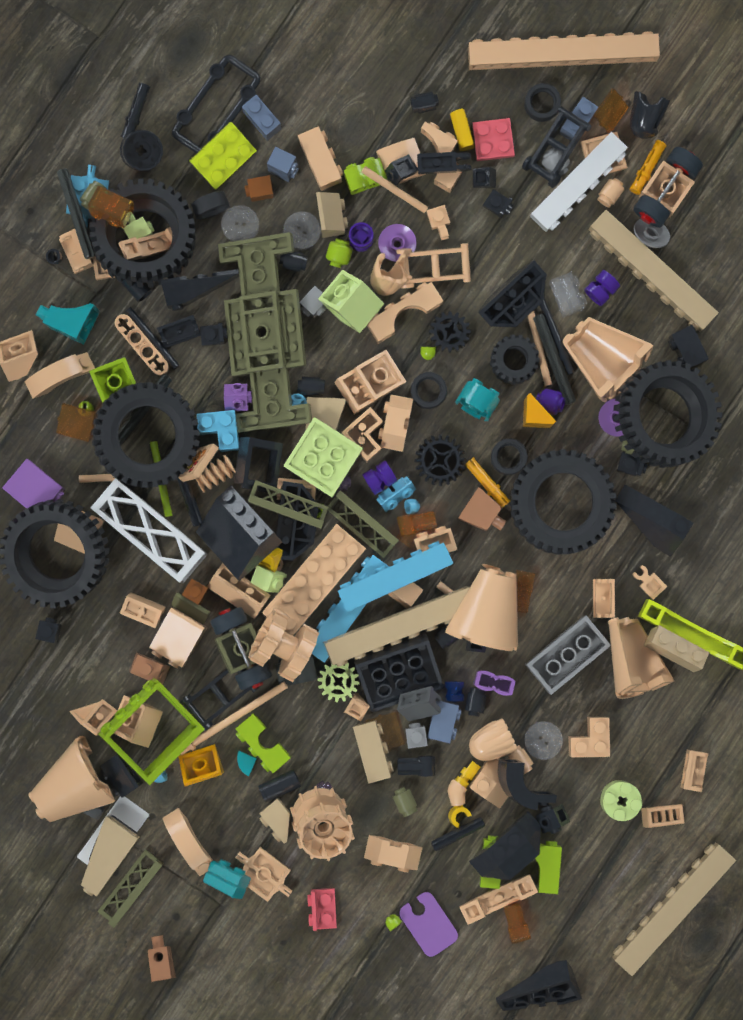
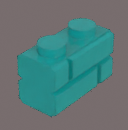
M223 859L211 861L208 872H206L203 879L204 883L232 898L242 899L251 880L249 876L245 875L246 871L238 867H230L231 863Z

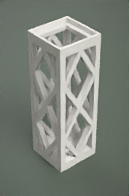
M116 478L91 507L93 511L179 583H184L208 555ZM123 490L132 499L120 498L117 496ZM117 503L137 506L144 528L124 525ZM109 506H110V509H111L113 518L105 512V510H106ZM147 511L172 532L153 529ZM129 531L146 533L152 551ZM155 535L176 538L183 560L162 557ZM185 543L188 546H190L194 551H196L191 558L189 557ZM167 563L184 566L179 572H176Z

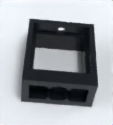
M240 437L234 483L241 484V488L252 489V486H254L255 480L248 479L253 447L270 451L266 482L262 483L277 488L283 444L251 437ZM257 486V491L267 492L266 488Z

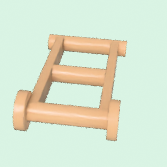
M462 243L459 248L416 252H412L411 248L396 250L397 254H406L405 267L409 275L408 257L431 255L433 277L410 279L401 288H412L414 283L463 279V282H471L468 243ZM461 252L463 274L440 276L439 254Z

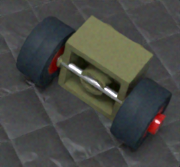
M242 607L231 611L228 608L219 612L220 616L212 619L210 623L216 635L229 630V633L214 639L229 674L231 675L246 668L245 671L235 676L241 690L251 686L255 689L263 685L262 681L272 677L268 664L265 663L263 667L260 665L253 667L255 662L248 658L251 645L256 637L255 630L251 623L238 629L235 628L247 622Z

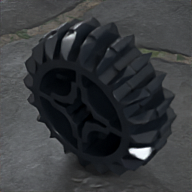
M441 434L438 435L437 441L434 436H431V443L425 439L426 447L420 444L419 448L423 451H416L415 453L417 456H421L414 460L415 463L421 464L416 466V470H423L419 474L420 477L424 474L427 475L424 480L425 482L432 478L431 485H435L436 480H439V486H442V480H445L446 484L450 485L449 478L455 482L457 479L454 474L461 476L462 473L458 469H465V466L460 464V462H466V458H460L461 455L465 454V451L458 452L462 445L458 444L455 447L456 439H453L450 443L448 442V435H446L445 441L442 440ZM444 445L450 448V450L440 453L434 446ZM429 450L433 456V462L426 467L424 457ZM455 454L456 465L452 471L447 460ZM436 455L440 456V458L441 456L445 457L444 465H434L437 461ZM435 468H441L447 475L438 476L430 471Z

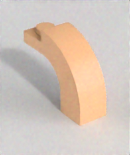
M87 352L77 356L74 354L36 372L25 381V384L32 398L48 394L54 388L70 379L89 373L95 367Z
M177 808L162 819L172 840L188 865L201 876L208 872V867L213 859L200 844L186 816Z

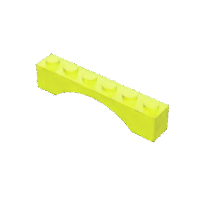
M646 599L638 617L655 626H662L710 652L709 654L739 670H743V647L703 629L650 599Z

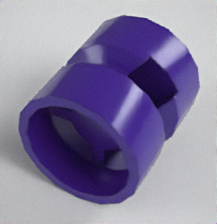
M364 222L354 224L349 231V242L354 250L364 252L370 249L373 244V230Z
M602 270L595 277V282H591L584 289L589 298L599 306H603L609 300V294L613 295L620 288L619 282L605 270Z
M386 461L378 464L375 470L370 469L362 474L374 495L383 491L384 486L390 487L398 482Z

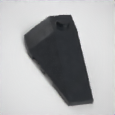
M564 960L547 965L498 996L496 1001L501 1009L506 1011L525 1009L530 1004L544 1007L546 1003L557 1002V1005H563L581 1000L582 996L573 969L568 961Z

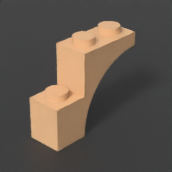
M424 122L421 127V133L432 142L437 153L453 152L458 142L456 137L449 132H442L439 130V126L432 122ZM462 172L437 173L434 184L451 193Z

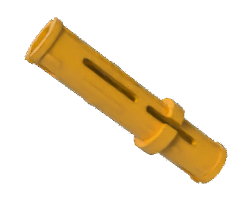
M660 140L655 141L643 166L636 173V179L629 189L632 193L640 195L644 185L650 180V175L667 146L664 142Z
M474 457L465 464L487 490V495L492 496L501 509L511 501L501 491V486L499 484L496 485Z

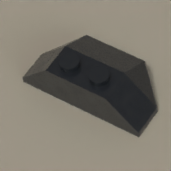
M535 260L531 261L515 272L487 298L478 313L490 327H517L543 302L547 274Z
M283 481L282 490L316 502L303 484ZM281 494L280 505L287 503L283 494ZM296 500L290 503L294 511L300 512L305 509L302 501ZM305 503L306 506H307V508L313 506V505H310V504ZM318 507L309 509L311 517L317 519ZM278 514L276 535L282 541L278 548L283 550L281 559L293 561L314 544L316 527Z
M527 811L469 861L470 864L482 877L511 880L540 855L541 825Z

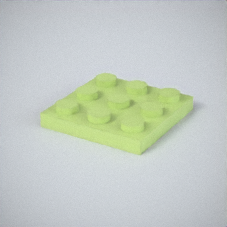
M314 417L287 459L284 467L333 497L364 448Z

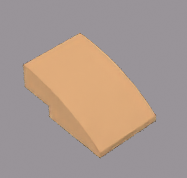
M384 350L337 378L334 383L355 415L406 383V380L388 351Z

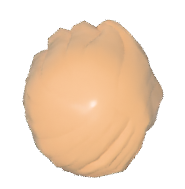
M381 253L378 255L370 278L371 286L377 294L382 296L392 295L412 279V276L406 271L405 253L400 255L389 272L380 269L385 259V254Z
M503 719L486 724L470 738L469 742L470 753L474 758L481 761L505 757L517 749L515 740L512 738L510 731H508V726Z

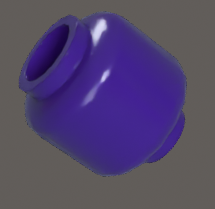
M544 389L536 397V400L550 415H557L564 408L565 398L560 391Z

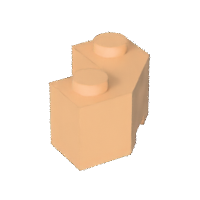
M391 395L389 402L385 401L383 413H387L384 428H380L378 439L382 440L381 448L403 452L413 399Z
M369 835L364 858L371 860L372 865L382 866V864L398 867L397 870L409 873V870H418L422 847L381 836Z

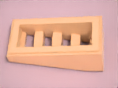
M682 804L641 808L643 827L645 828L685 823ZM673 809L676 811V820L673 818ZM665 810L668 812V821H666ZM657 811L660 812V821H661V822H658V814H657Z

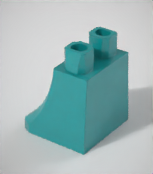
M91 303L76 308H60L52 305L50 308H46L40 305L36 316L40 317L43 323L50 329L84 345L98 318L100 310Z

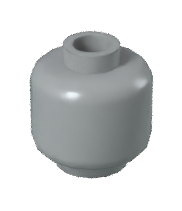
M554 147L543 154L542 164L549 173L553 171L563 155ZM569 158L559 172L561 176L568 171Z

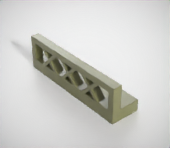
M255 480L248 499V503L319 529L322 528L328 507L257 480ZM257 486L266 488L269 496L265 498L254 496ZM278 493L283 494L287 503L282 505L275 504L272 496ZM296 500L302 501L305 509L300 512L294 511L290 503ZM305 503L310 504V505H313V506L307 508V506H306ZM313 507L323 509L320 519L311 517L309 509Z
M341 490L327 506L328 511L382 558L399 541ZM339 500L345 505V513H336L331 508ZM356 514L359 517L360 525L351 526L348 523L347 515ZM340 515H345L346 521ZM361 520H363L367 525H362ZM362 527H371L374 530V538H365L362 535ZM385 539L390 543V546L384 553L377 548V540ZM369 540H374L375 545H373Z
M145 849L97 912L109 920L108 924L114 928L164 863ZM145 856H148L155 862L151 868L142 869L141 861ZM140 872L141 881L138 884L130 885V875ZM128 888V898L119 900V889ZM116 903L117 912L112 917L104 909L108 904Z

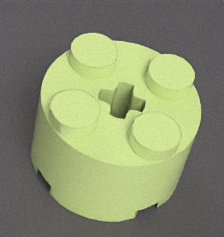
M612 781L602 791L600 798L602 809L607 815L617 821H627L634 818L642 808L640 792L635 786L626 781ZM619 796L625 798L623 800L624 803L622 805L620 803H617L619 801Z

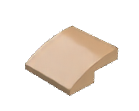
M415 138L407 139L376 151L384 171L391 162L408 154L418 168L417 154H420ZM417 172L416 174L401 180L399 184L405 183L409 179L420 177L425 174H418Z

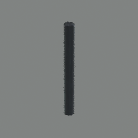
M132 307L128 308L125 311L173 370L178 368L179 364Z

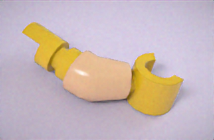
M474 761L470 763L468 768L464 767L460 772L462 773L461 776H457L455 780L452 779L448 787L451 806H454L450 809L448 818L452 825L459 828V823L456 822V815L459 812H464L467 817L472 816L470 811L463 807V805L465 804L466 788L469 785L468 781H472L481 768Z

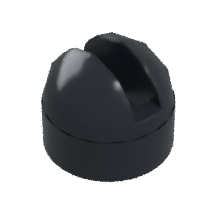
M57 249L48 250L46 260L54 265L61 263L63 259L62 253Z

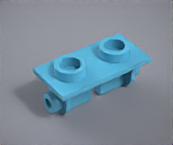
M407 476L405 478L401 477L398 482L392 485L395 489L394 492L388 487L378 495L379 497L376 500L385 512L394 509L400 501L410 497L416 490L412 481Z

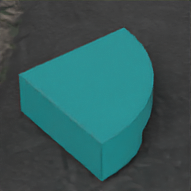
M239 750L237 755L238 766L245 775L249 776L257 758Z

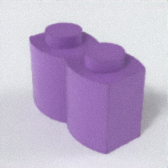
M479 670L476 671L473 685L481 690H493L501 695H512L516 681L505 675H495L489 671Z

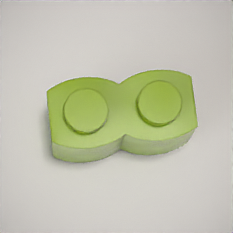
M370 157L364 160L363 164L357 165V163H353L346 167L344 177L351 195L380 186V184L361 173L365 166L387 180L380 158Z

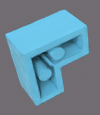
M235 410L196 414L200 435L218 433L219 450L221 452L239 450Z

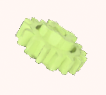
M349 663L339 667L337 665H332L331 667L325 665L326 671H320L323 678H318V681L322 682L318 688H324L322 695L329 694L328 700L335 697V702H338L339 698L346 701L345 696L353 697L351 691L357 692L354 685L359 684L358 681H355V678L359 675L353 674L355 668L349 669ZM342 668L346 671L344 673H336L333 669ZM327 674L331 677V683L326 686ZM332 674L338 678L343 677L342 683L345 688L339 684L334 685L335 679ZM351 676L352 683L351 687L348 688L346 680ZM340 689L343 694H334L332 691Z

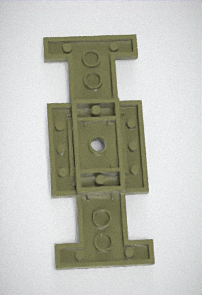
M287 232L218 244L220 263L238 262L242 296L236 299L224 300L231 374L234 377L250 374L254 411L236 414L238 433L311 423L312 414L309 403L292 406L288 371L289 368L306 366L299 292L297 289L280 291L276 255L294 252L292 233ZM261 327H265L267 331L264 337H260L258 334Z

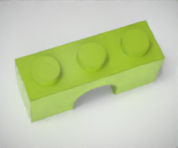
M253 713L236 728L238 731L236 736L242 742L246 741L249 744L248 750L254 757H260L263 761L260 764L267 772L271 771L274 773L291 756L280 743H277L272 748H265L260 744L259 735L267 727Z

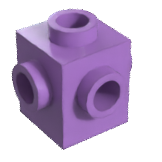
M240 383L224 384L225 411H248V403H252V392L248 391V385Z

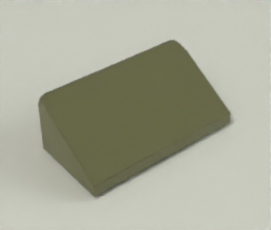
M181 593L175 594L172 601L173 607L201 624L206 622L211 614L209 610L182 596Z

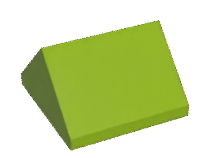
M125 357L89 371L102 403L119 389L136 384Z

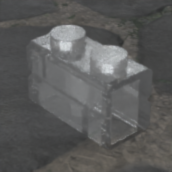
M572 272L550 280L549 285L562 318L583 311L586 308L585 304H587L585 295L583 293L580 294L578 289L580 286L577 276H573Z

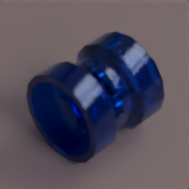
M445 681V688L447 689L445 701H464V694L462 693L464 682Z

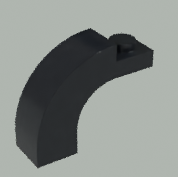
M499 759V782L503 791L511 800L533 810H538V805L548 806L549 803H556L557 795L549 791H529L523 778L525 763L516 759Z

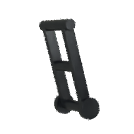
M562 106L558 108L557 113L559 115L534 156H528L522 165V169L525 171L531 169L549 181L548 186L551 188L556 187L560 182L561 175L559 172L583 133L591 129L589 123ZM564 118L579 126L568 147L553 138ZM548 144L563 153L551 173L537 165Z
M242 669V670L238 671L237 673L239 674V673H241V672H243V671H245V670ZM225 670L194 696L189 694L180 703L186 707L189 713L206 731L213 725L211 722L247 692L251 690L254 693L259 687L253 689L251 686L229 701L216 684L229 673L228 670ZM210 688L224 706L205 720L192 702Z

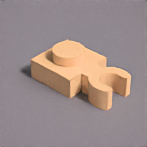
M641 565L640 568L643 570V575L638 576L636 572L632 575L635 579L643 582L640 585L641 589L654 600L667 586L655 573L649 576L647 568Z

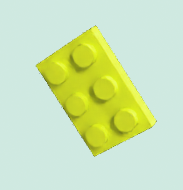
M229 122L189 162L216 190L257 150L232 122Z

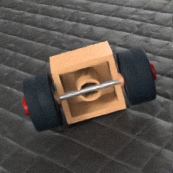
M675 147L666 162L663 161L645 186L639 195L640 199L633 208L642 221L658 228L664 225L665 221L673 215L695 183L691 179H695L702 169L703 163L694 153L682 147Z

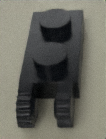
M456 152L417 154L418 174L472 170L471 165H456V160H468L471 158V154Z

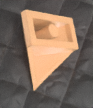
M102 699L100 702L69 712L83 727L97 736L101 731V727L105 723L110 722L118 710Z

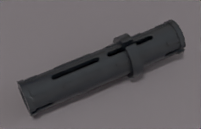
M139 82L128 116L125 117L126 122L120 137L124 138L127 134L135 131L137 125L140 124V115L151 88L150 86Z

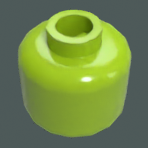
M336 238L335 241L329 243L326 258L331 261L330 265L341 268V265L349 264L353 252L350 242Z

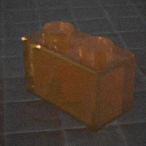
M98 186L88 204V209L94 218H102L114 227L120 226L125 228L134 211V203Z

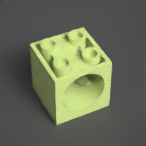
M344 270L338 274L318 298L341 322L359 333L384 305L363 281Z

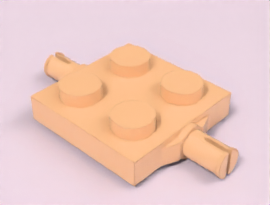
M259 847L250 858L241 852L235 857V859L244 864L243 870L246 871L245 875L251 878L248 888L268 902L273 894L281 891L287 897L290 896L293 890L284 885V881L291 869L266 850Z

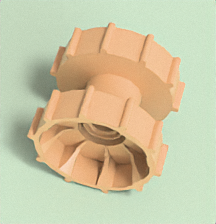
M274 608L258 630L255 640L251 645L248 658L262 667L271 658L272 654L282 658L278 674L294 682L309 661L317 644L319 632L303 624L295 636L286 633L285 630L289 616Z
M314 786V789L304 794L299 793V798L294 806L290 807L294 820L292 826L299 836V839H297L299 849L303 848L310 855L311 859L319 858L330 861L332 857L341 853L345 854V849L349 846L351 840L355 839L351 827L353 824L350 815H346L345 808H347L345 799H341L334 792L333 788L329 790Z

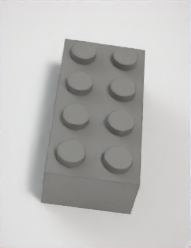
M584 615L525 663V665L545 690L552 695L611 645L591 620Z

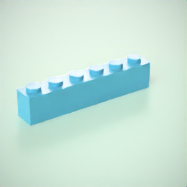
M439 541L428 545L429 549L424 552L421 549L410 553L411 558L406 560L401 557L393 561L394 565L389 568L386 565L375 569L376 574L371 576L366 573L358 577V582L351 584L349 581L340 585L341 589L338 590V593L346 611L354 610L454 564L444 542L441 544Z
M374 555L371 558L367 556L361 564L364 568L360 573L356 572L350 582L354 584L358 582V577L366 573L371 576L376 574L375 569L384 565L387 568L389 566ZM342 600L337 605L334 603L327 612L330 616L326 621L322 619L316 627L319 630V635L312 654L325 663L329 656L323 642L346 633L366 604L347 612Z

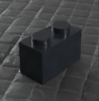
M693 325L669 336V346L672 351H676L678 355L677 361H682L681 365L688 363L691 365V369L709 359Z

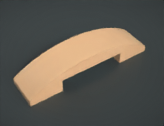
M169 227L165 231L138 239L136 237L118 244L127 260L147 258L169 250L172 243V230Z
M528 874L501 885L500 889H492L461 905L460 909L469 925L484 918L487 914L538 893V890L531 875Z

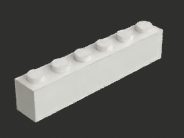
M611 132L531 213L530 217L545 232L549 229L553 231L560 223L558 219L562 215L566 217L573 210L571 206L575 202L579 204L587 196L585 192L589 188L593 190L599 184L598 178L602 174L606 176L613 169L611 165L615 161L619 163L627 155L625 151L628 147Z

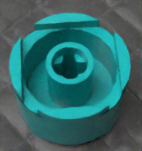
M473 378L472 381H467L455 403L458 405L460 402L463 405L461 409L477 419H480L482 416L485 417L484 421H489L500 402L498 398L500 393L492 388L487 389L482 386L483 383Z

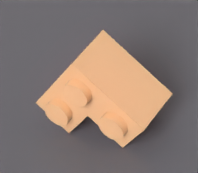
M371 407L342 431V435L364 448L360 456L366 463L382 449L370 436L383 424L382 419Z
M587 717L588 736H568L570 757H610L609 717Z

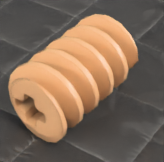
M223 455V462L218 458L216 459V466L210 462V469L206 467L200 477L196 479L203 493H205V486L212 489V482L218 486V479L226 482V475L230 479L233 478L232 472L235 473L236 471L226 455Z

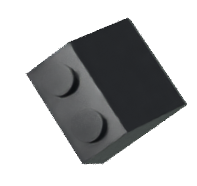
M118 754L100 766L102 768L100 771L105 780H110L113 785L111 788L116 796L120 795L123 798L143 784L137 773Z

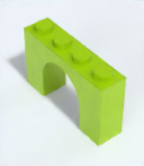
M489 835L488 839L483 838L482 850L498 836ZM546 841V844L540 843V855L536 857L539 867L537 883L539 893L558 894L562 847L557 845L556 841ZM480 875L479 885L482 888L500 889L501 879L487 878Z

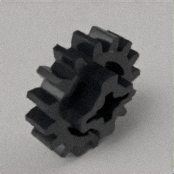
M449 311L447 316L442 312L441 318L435 317L437 323L431 322L430 326L434 329L429 330V334H434V336L430 340H436L435 347L440 345L442 352L445 348L448 349L449 353H451L453 348L458 352V346L464 348L465 343L463 341H469L470 339L466 336L471 333V330H466L470 324L464 323L465 317L459 318L458 312L455 316L452 315L451 311ZM451 320L450 323L441 324L443 321ZM457 323L462 327L463 333L458 330ZM454 325L453 333L455 334H451L448 337V339H446L447 331L445 330H449L451 326ZM437 331L442 334L443 341L439 339ZM452 340H459L457 343L449 344Z

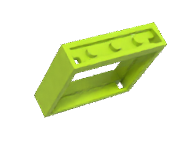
M153 678L143 685V689L138 694L133 695L129 699V703L124 708L119 709L115 713V717L110 722L105 723L101 727L98 735L147 784L151 785L205 728L158 680ZM158 690L190 724L143 771L110 736Z

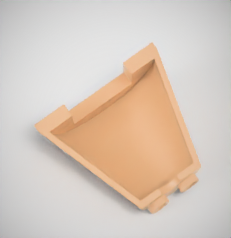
M590 317L585 321H581L575 328L576 332L574 334H567L562 341L598 398L603 402H607V398L610 400L614 399L621 393L619 391L620 387L626 384L627 378L632 377L633 373L641 369L643 360L647 362L653 350L651 343Z
M488 568V571L480 569L447 626L445 633L459 639L464 638L471 643L505 651H517V574L507 571L505 574H499L500 570Z
M617 617L608 621L617 698L636 697L643 695L644 692L654 691L674 682L660 655L644 646L648 635L638 619H630L629 617L619 619Z
M77 737L29 793V798L35 803L37 807L36 813L41 819L46 818L49 822H53L115 802L109 786L99 781L88 756L93 752L86 737Z

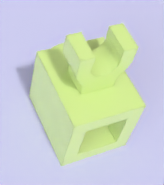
M132 212L125 216L129 224L123 227L129 239L149 236L155 231L150 221L146 222L143 217L136 220Z
M257 565L250 583L266 592L279 593L287 574L277 570L272 572L261 565Z

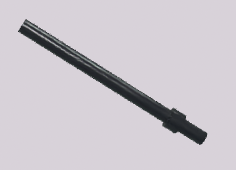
M544 298L539 306L559 351L561 362L563 361L567 373L570 375L575 373L570 360L571 355L563 345L562 338Z

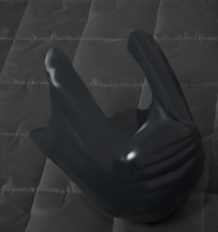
M636 91L630 115V129L632 133L640 139L656 136L658 134L657 128L665 115L670 100L661 97L657 103L649 104L647 96L640 91Z

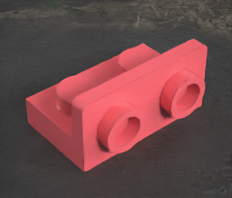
M335 888L311 889V895H308V907L312 906V914H309V926H313V931L337 928Z

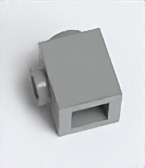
M316 286L300 301V310L307 317L310 315L313 318L316 315L321 316L327 309L318 300L323 293Z
M412 723L409 724L408 728H405L408 749L428 746L424 725Z

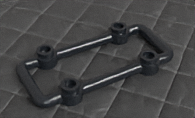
M232 55L224 56L219 64H213L210 67L209 78L187 109L180 110L177 113V123L172 129V136L196 154L202 148L179 132L183 126L191 124L192 113L214 82L224 77V68L228 63L233 64L253 78V81L250 85H245L241 88V98L219 129L209 133L208 142L229 122H233L241 111L242 106L256 95L255 89L260 84V75Z

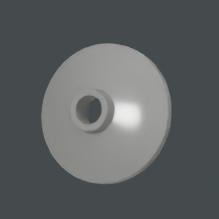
M641 219L634 225L636 237L649 247L662 248L670 240V233L665 225L658 228L645 223Z

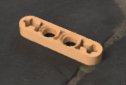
M125 314L117 316L115 319L116 328L149 368L158 376L167 374L169 370L167 361L132 319ZM120 320H128L127 325L132 330L128 332L124 326L119 327L121 325ZM133 333L141 335V340L138 343L131 341ZM146 347L153 349V355L149 358L143 356V350ZM157 355L159 356V358H157L156 360L160 364H165L163 366L164 370L162 372L161 370H155L157 369V366L154 362L149 364V362L154 360Z

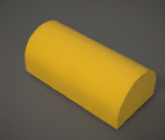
M462 108L451 112L450 117L460 151L474 149L475 146L465 110Z

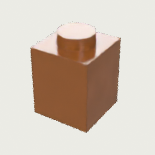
M270 175L247 179L248 185L245 186L246 196L250 197L252 202L274 198Z
M191 578L182 596L200 605L209 588Z

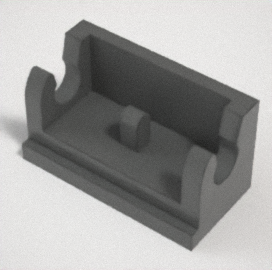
M430 686L400 694L397 711L408 721L441 714V708L436 704V701L440 702L442 700L434 691V688Z

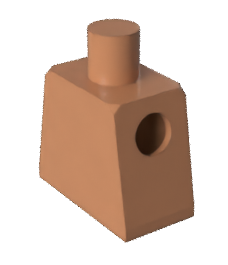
M479 487L458 518L484 531H487L490 525L501 531L507 522L498 516L501 507Z
M136 653L129 671L146 680L155 678L163 684L171 666Z
M163 935L151 937L153 949L148 950L152 982L176 978L170 946L165 947ZM159 953L163 954V959L161 961L158 960Z

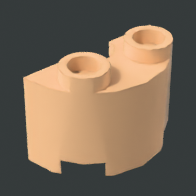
M446 526L434 529L435 533L430 535L427 532L417 534V538L414 539L417 550L421 549L422 552L429 549L428 545L437 541L440 544L444 542L448 552L457 550L451 528L446 529Z

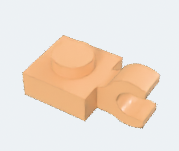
M445 205L426 210L432 230L438 229L441 241L449 239L446 226L450 225V220Z

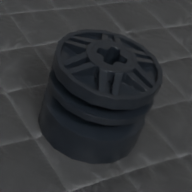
M137 130L127 134L122 139L120 145V156L123 162L134 170L143 171L156 167L163 155V145L160 139L154 133L147 130ZM140 145H142V149H144L145 152L141 153L139 156V152H136V148H139Z

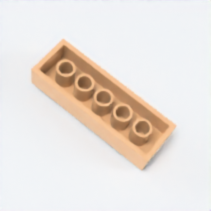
M336 524L262 613L267 617L275 608L289 616L285 632L294 636L366 548Z

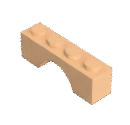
M426 282L422 283L413 294L410 292L406 293L400 298V302L396 304L392 302L384 308V312L375 314L367 324V327L378 344L395 334L394 322L397 316L404 310L419 309L428 314L443 304L444 301L432 282L429 284Z

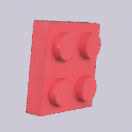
M510 118L472 122L477 161L515 156Z

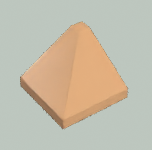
M355 692L344 712L362 721L370 706Z

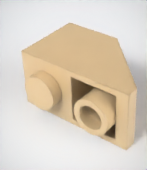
M278 797L260 812L262 817L259 819L266 827H271L274 831L272 835L278 842L282 841L285 844L288 840L290 811Z

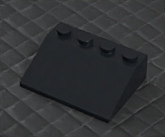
M229 486L216 498L202 524L196 531L238 581L244 578L282 543L278 536L232 486Z
M425 630L420 631V635L409 638L407 636L402 638V642L396 645L386 644L384 649L378 652H373V650L366 652V656L355 660V657H353L371 713L398 704L400 694L430 686L434 688V691L444 688Z

